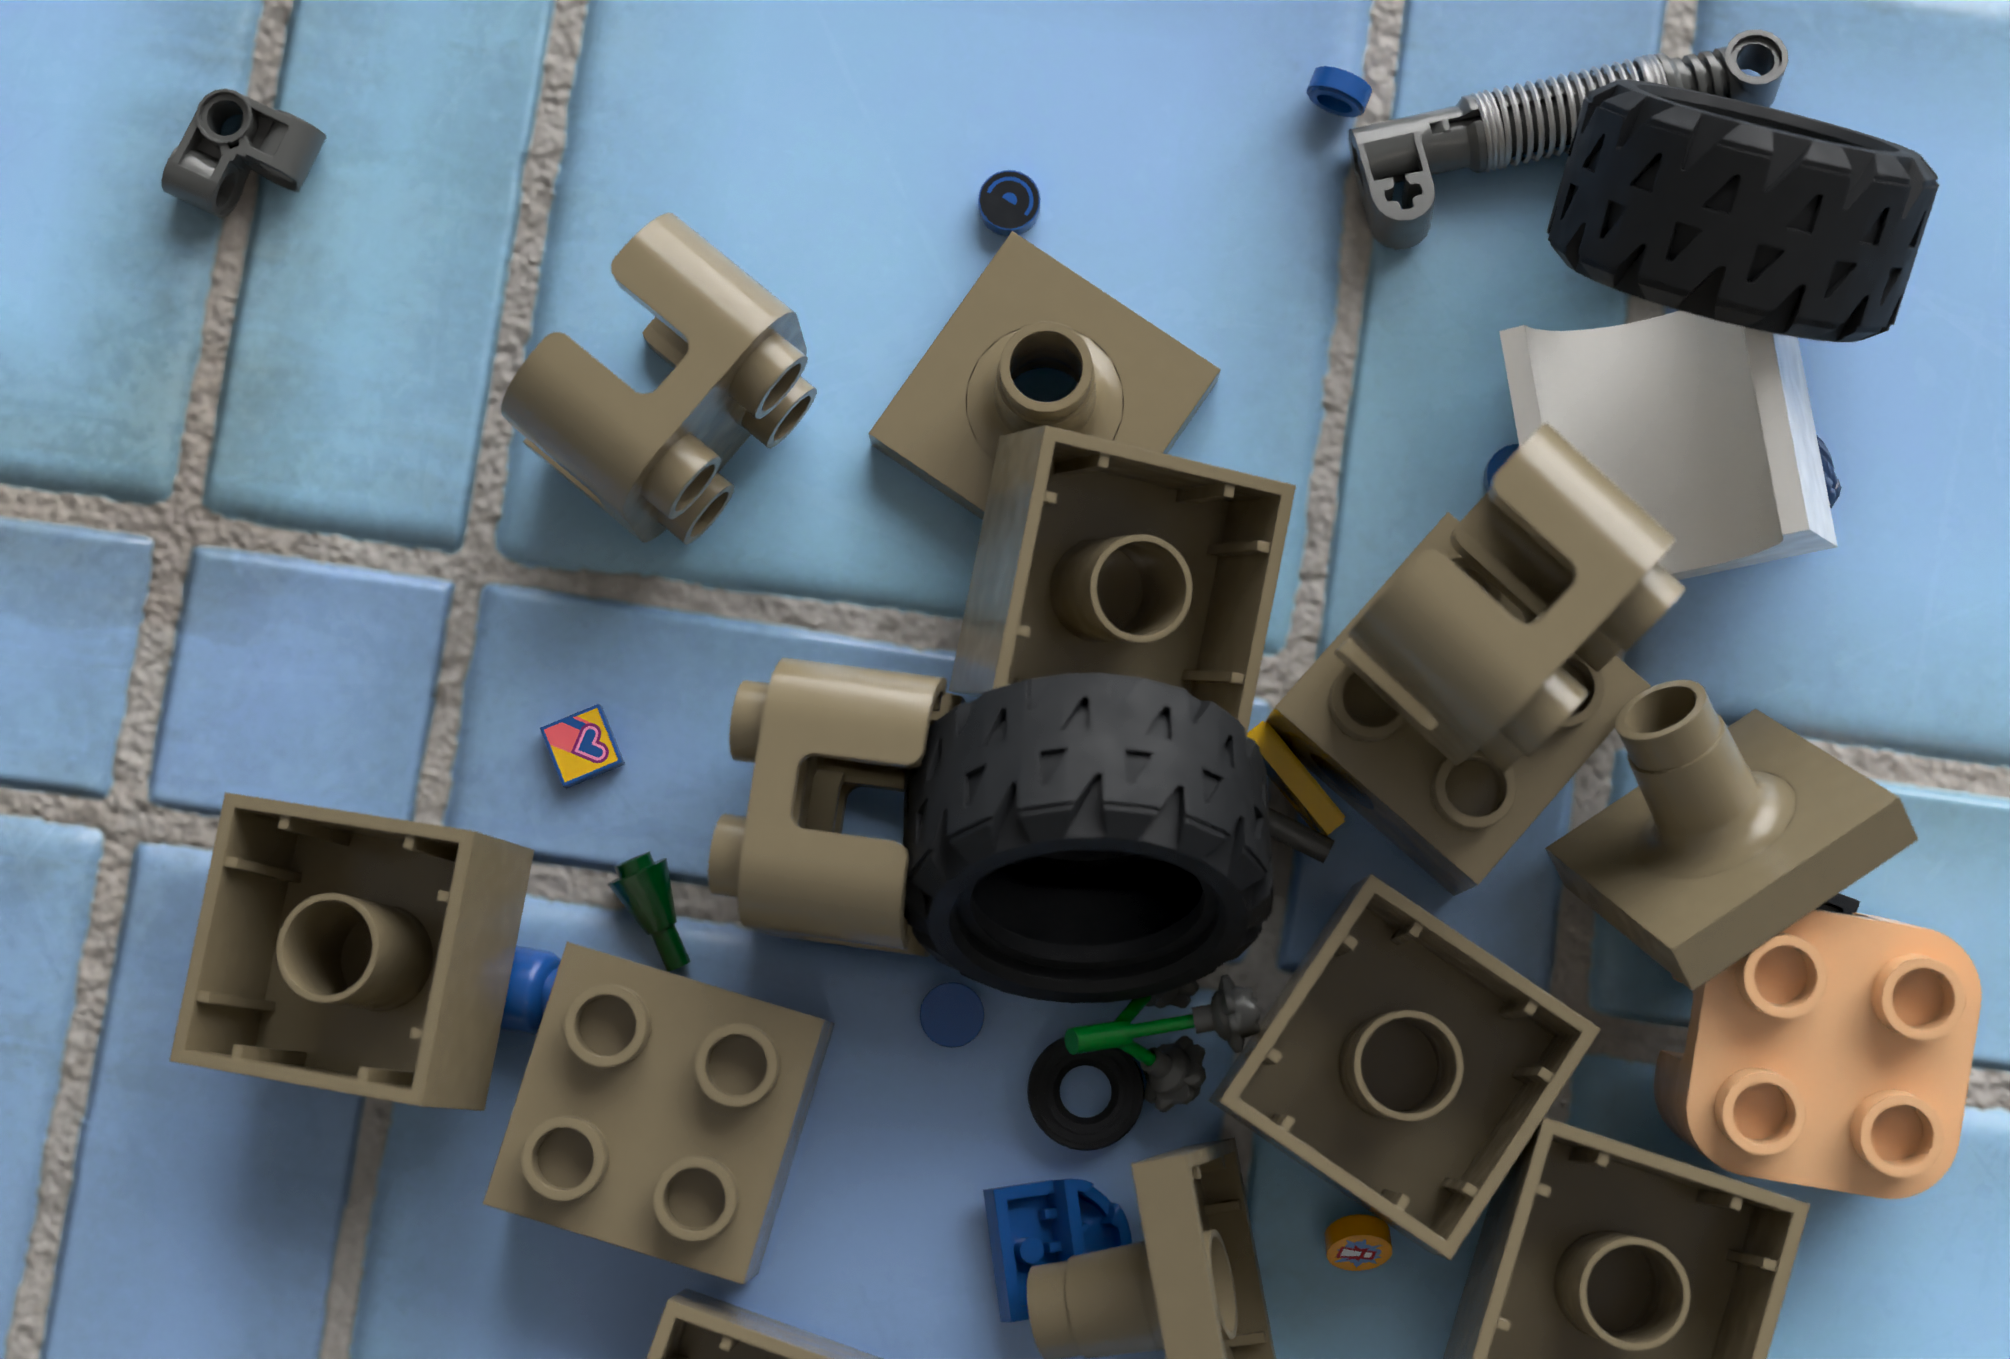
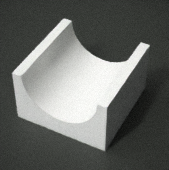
M1680 310L1642 321L1596 329L1549 331L1522 325L1499 331L1519 447L1547 422L1676 539L1671 548L1658 561L1676 580L1838 547L1798 337L1746 328Z

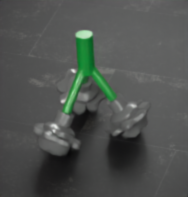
M1228 974L1221 975L1218 991H1215L1212 996L1211 1004L1191 1007L1193 1014L1131 1024L1145 1006L1150 1007L1154 1005L1157 1008H1164L1168 1005L1186 1008L1191 1002L1190 996L1195 995L1199 990L1197 981L1168 992L1140 999H1132L1114 1021L1068 1028L1065 1032V1045L1068 1052L1073 1055L1119 1048L1141 1061V1068L1144 1070L1147 1081L1144 1099L1151 1104L1155 1103V1108L1164 1113L1176 1104H1188L1200 1094L1201 1085L1206 1080L1205 1069L1202 1066L1205 1049L1198 1044L1194 1045L1193 1040L1188 1036H1182L1174 1043L1162 1044L1158 1048L1153 1047L1150 1049H1146L1133 1041V1038L1195 1028L1196 1034L1216 1031L1221 1039L1228 1041V1044L1235 1053H1240L1243 1051L1245 1038L1256 1035L1261 1031V1027L1258 1024L1260 1012L1257 1006V999L1253 996L1252 988L1235 986Z

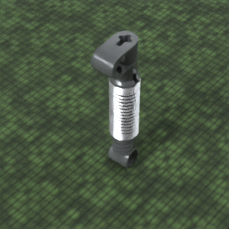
M1760 29L1746 30L1737 34L1728 43V46L1716 48L1713 52L1702 51L1697 56L1695 54L1684 55L1682 60L1679 57L1670 58L1664 53L1648 54V56L1642 55V57L1636 56L1633 63L1625 59L1622 65L1614 61L1611 68L1607 64H1603L1600 70L1592 66L1589 72L1581 69L1578 75L1573 71H1570L1568 77L1560 73L1557 80L1552 76H1548L1546 82L1538 78L1535 85L1527 80L1524 88L1519 83H1516L1513 90L1505 85L1502 92L1497 88H1494L1492 93L1484 90L1483 93L1478 91L1477 94L1472 92L1471 95L1462 96L1456 106L1349 129L1348 141L1351 162L1369 229L1378 242L1395 250L1409 249L1418 245L1427 236L1431 226L1435 200V189L1431 175L1467 167L1476 173L1489 172L1490 169L1494 171L1496 168L1506 169L1509 163L1517 166L1519 161L1527 164L1530 159L1539 161L1541 156L1549 159L1552 154L1560 157L1563 151L1569 154L1570 148H1567V145L1571 146L1584 97L1588 98L1590 91L1619 79L1669 85L1770 107L1775 100L1788 64V51L1782 40L1773 33ZM1741 70H1753L1761 76L1753 77L1745 74ZM1404 181L1401 209L1399 202L1392 201L1394 183Z

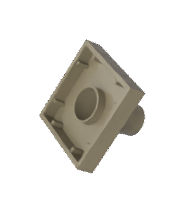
M1012 231L868 434L872 446L983 520L1000 436L1047 425L1168 454L1217 383L1221 369ZM1053 368L1070 375L1078 382V385L1069 395L1060 400L1039 402L1022 394L1013 383V380L1022 373L1032 369Z
M1674 680L1650 687L1633 697L1620 710L1615 721L1616 730L1627 750L1628 762L1639 786L1545 849L1567 889L1685 986L1694 991L1916 842L1918 837L1902 801L1897 795L1757 709H1754L1727 727L1722 717L1715 712L1705 688L1701 684L1690 680Z
M1235 1137L1183 1146L1131 1164L1145 1241L1070 1256L1067 1261L1032 1266L1029 1270L1027 1303L1030 1324L1035 1343L1044 1359H1064L1077 1356L1096 1358L1165 1350L1166 1359H1276Z

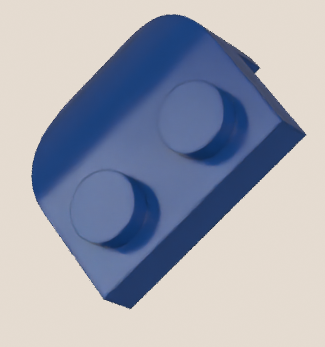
M1058 1179L983 1190L1001 1322L1012 1323L1030 1319L1027 1303V1279L1032 1266L1067 1261L1070 1256L1132 1243L1131 1231L1124 1211L1119 1204L1110 1202L1102 1192L1093 1187L1094 1183L1081 1179Z

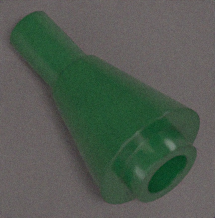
M649 851L616 865L614 868L619 878L609 882L607 885L647 935L651 934L666 971L675 970L691 962L675 926L677 919L667 858L654 862Z

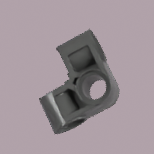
M230 89L214 90L207 94L198 104L197 111L180 144L168 158L162 175L161 187L164 192L219 218H225L234 210L239 202L251 170L281 187L299 192L327 136L318 128L297 116L282 110H274L237 91ZM234 115H244L243 124L237 132L228 136L221 135L222 125L228 118Z

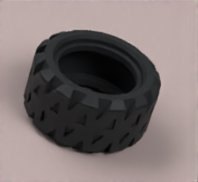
M1619 79L1590 91L1588 98L1584 97L1547 228V234H1549L1548 240L1550 245L1568 267L1595 282L1632 296L1683 312L1755 330L1810 340L1856 342L1889 330L1890 325L1895 323L1939 187L1937 183L1938 176L1919 153L1862 132L1718 95L1651 82Z
M1070 673L1022 680L982 693L980 698L969 703L957 705L928 729L925 754L921 765L912 769L906 768L904 774L903 846L908 849L909 863L904 894V918L907 919L908 925L912 926V932L918 943L937 961L958 970L962 976L1013 995L1063 1003H1108L1140 999L1168 992L1199 980L1215 972L1216 968L1220 967L1223 963L1238 958L1259 937L1262 931V922L1268 920L1272 913L1274 882L1267 774L1260 748L1254 739L1246 738L1245 728L1239 720L1216 703L1200 701L1191 696L1186 689L1146 678L1107 673Z

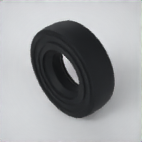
M1062 1037L1050 1044L1035 1061L1028 1080V1103L1037 1125L1050 1139L1064 1147L1075 1150H1097L1116 1143L1132 1129L1142 1110L1144 1082L1137 1062L1123 1050L1112 1048L1073 1055L1068 1052L1065 1045V1037ZM1083 1065L1093 1066L1101 1070L1107 1076L1111 1085V1098L1107 1107L1098 1115L1087 1118L1078 1117L1070 1113L1063 1105L1060 1097V1085L1064 1076L1073 1068Z

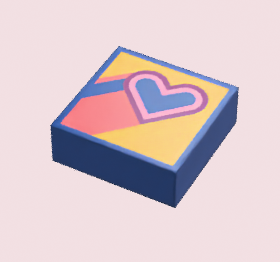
M600 704L540 728L561 783L566 789L625 765L603 707Z

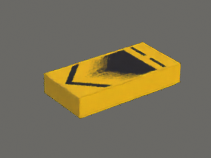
M1260 722L1247 733V738L1254 739L1260 748L1266 767V774L1311 829L1328 836L1345 822V815L1268 722Z

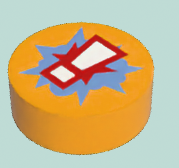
M1364 1214L1345 1216L1334 1221L1325 1231L1327 1259L1337 1268L1349 1271L1369 1270L1384 1264L1392 1255L1390 1228L1387 1223L1377 1217Z

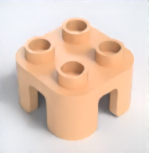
M1814 909L1693 991L1692 1009L1684 1053L1661 1050L1658 1055L1654 1076V1096L1661 1118L1678 1138L1719 1167L1734 1174L1884 1199H1901L1917 1195L1932 1187L1946 1174L1958 1151L1981 1008L1982 994L1978 972L1969 955L1959 944L1935 930L1875 915L1855 912L1849 915ZM1672 975V978H1673L1674 980H1676V981H1678V982H1681V981H1679L1676 977H1674V976Z

